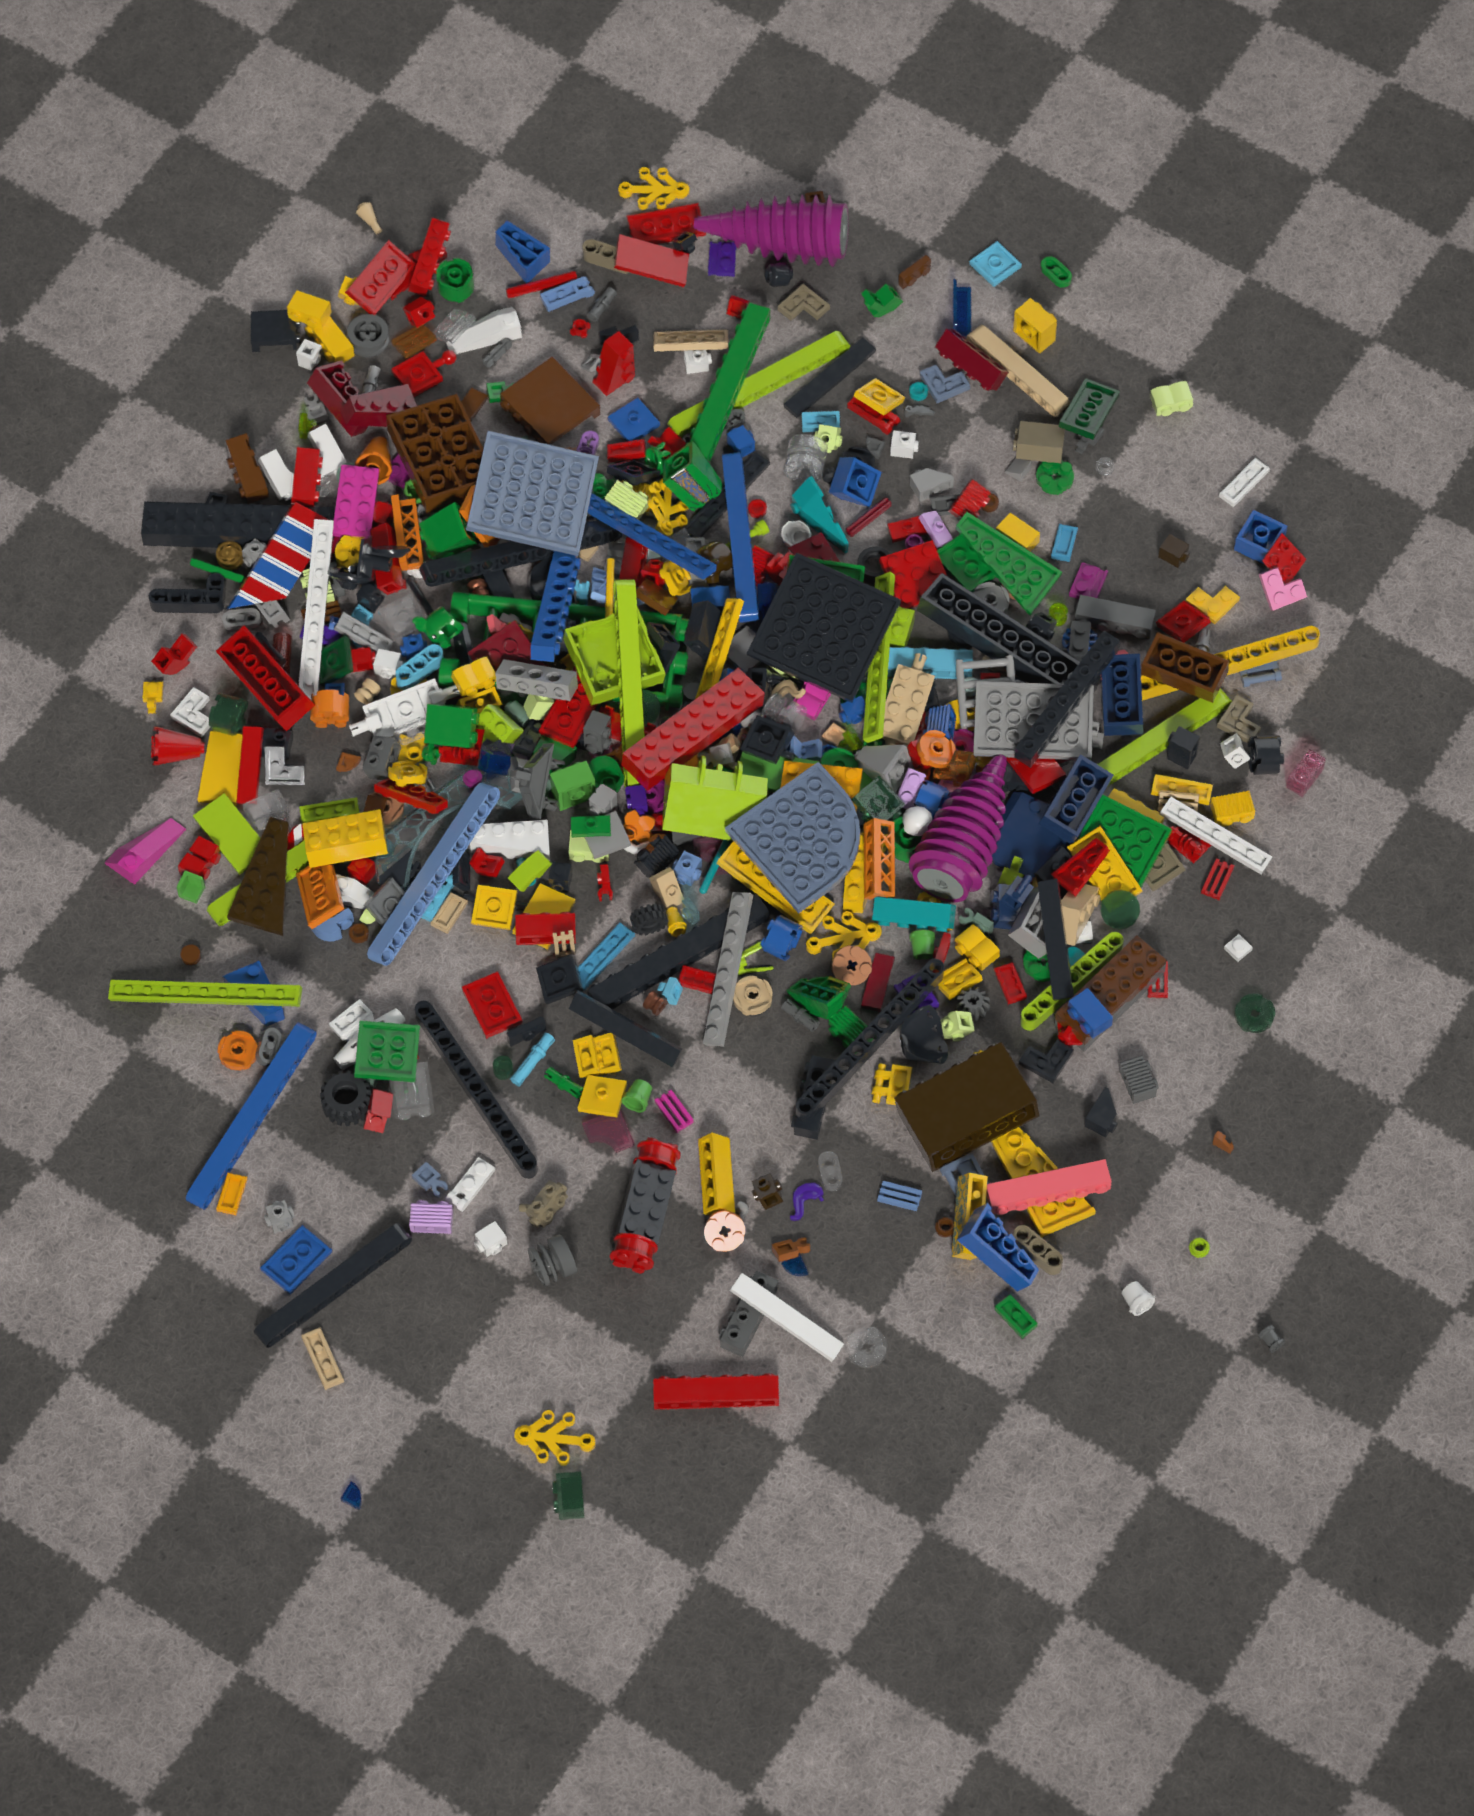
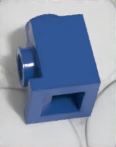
M862 695L854 698L852 703L847 701L840 704L839 717L842 723L847 725L857 724L864 719L866 703Z

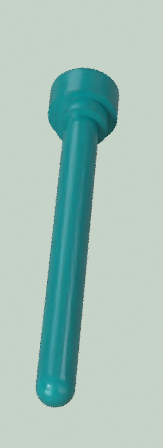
M723 839L699 889L701 894L707 892L719 868V865L716 863L729 847L731 840Z

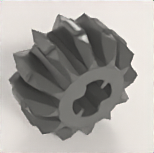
M969 986L967 992L962 990L960 996L957 997V1011L971 1012V1016L976 1021L979 1020V1016L984 1018L986 1012L990 1010V998L986 997L985 991L979 992L978 987L975 991H972Z

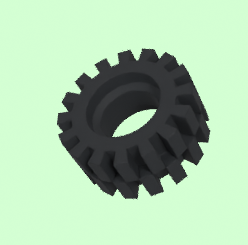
M647 904L646 907L641 906L640 909H635V912H632L630 916L635 934L640 936L643 934L646 936L649 933L654 934L655 931L660 932L661 929L668 925L664 907L660 904H652V906Z

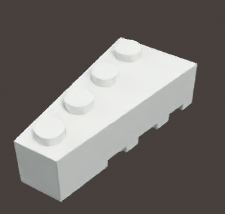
M548 820L482 824L470 843L471 853H475L477 848H481L486 855L519 859L521 857L528 858L537 850H540L550 861Z

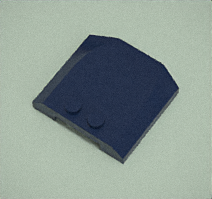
M1013 792L1005 805V813L1001 815L1004 825L999 829L1001 838L996 842V852L992 854V862L1003 869L1004 867L1010 869L1014 856H1017L1023 860L1019 873L1023 874V878L1028 874L1033 879L1035 877L1034 873L1060 847H1064L1068 853L1070 852L1067 846L1071 845L1070 843L1038 824L1049 804L1023 792Z

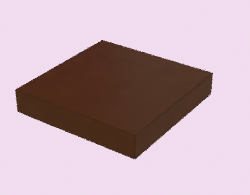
M648 578L636 590V598L665 616L678 600L676 596H672L668 591Z

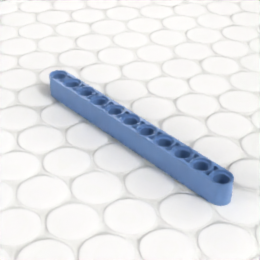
M479 783L474 788L369 947L367 955L371 961L384 966L389 965L393 961L500 798L498 788L485 783Z

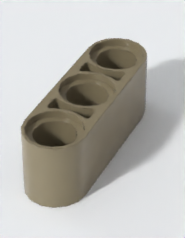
M588 239L583 243V258L586 262L620 273H630L614 268L616 246L594 239Z
M1017 1226L1013 1233L1017 1246L1020 1249H1024L1031 1260L1049 1275L1059 1274L1063 1264L1061 1253L1028 1226ZM1024 1235L1027 1239L1020 1240L1018 1236ZM1040 1248L1042 1252L1037 1253L1033 1249ZM1056 1261L1058 1264L1053 1266L1050 1265L1048 1262Z

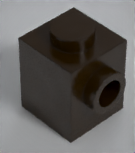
M1169 534L1160 546L1159 558L1179 568L1181 563H1185L1190 556L1188 552L1189 544Z

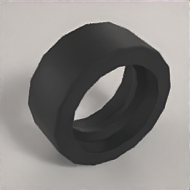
M878 546L866 548L859 554L857 565L864 566L866 560L876 557L880 558L889 555L890 552ZM865 569L864 581L875 584V577L883 575L884 571L873 573Z

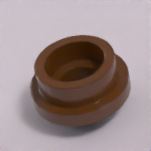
M947 1217L939 1219L935 1225L936 1233L944 1238L952 1236L954 1221ZM948 1226L949 1230H942V1227Z

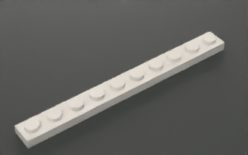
M314 519L299 687L309 698L312 694L314 696L317 695L319 687L329 580L327 572L330 570L334 521Z

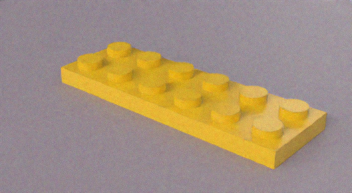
M734 841L716 863L790 920L802 925V929L810 935L835 905L827 897L822 896L798 913Z

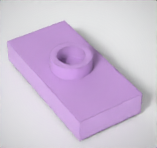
M937 511L923 513L919 516V520L933 540L936 548L943 547L953 540Z

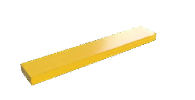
M727 598L696 698L720 680L744 601L740 598Z

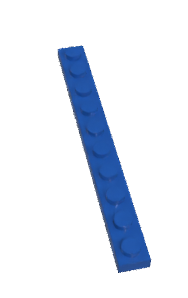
M591 493L588 514L703 580L716 571V564Z

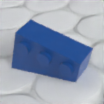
M506 221L496 231V247L526 284L550 263V248L509 221Z
M260 961L223 976L224 983L270 984ZM246 1005L266 1027L285 1019L281 1006Z

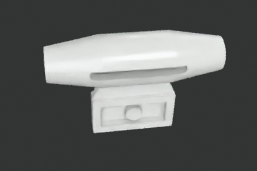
M359 999L329 1023L330 1028L342 1040L348 1041L333 1058L342 1070L356 1064L359 1022L372 1021L403 1024L406 1020L397 1008L374 1020L372 1011Z

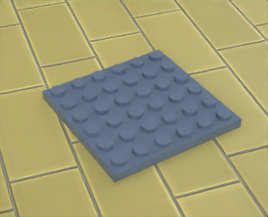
M487 431L466 530L578 556L599 456Z

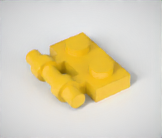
M878 1064L874 1074L876 1079L875 1086L872 1087L871 1092L873 1095L872 1102L880 1103L881 1097L887 1096L886 1104L896 1105L894 1097L904 1090H909L912 1067L892 1064L891 1071H885L886 1065ZM884 1080H889L888 1088L883 1087Z

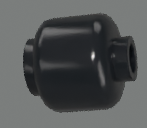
M785 262L772 263L765 269V281L772 287L788 286L790 280L793 279V270Z

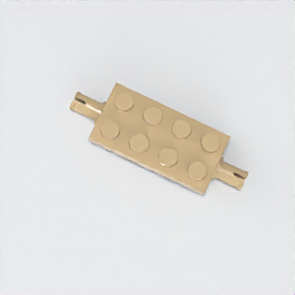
M916 653L911 668L900 664L897 666L885 703L883 739L886 745L908 746L911 741L915 740L935 678L934 675L922 672L927 660L925 655H922L921 661H919L921 654Z

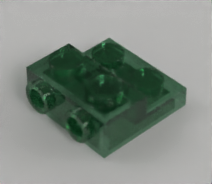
M880 776L875 778L851 799L863 812L864 815L861 818L865 822L873 818L887 821L892 818L894 821L902 814L900 810L905 806V803ZM881 826V831H883L886 828V826Z

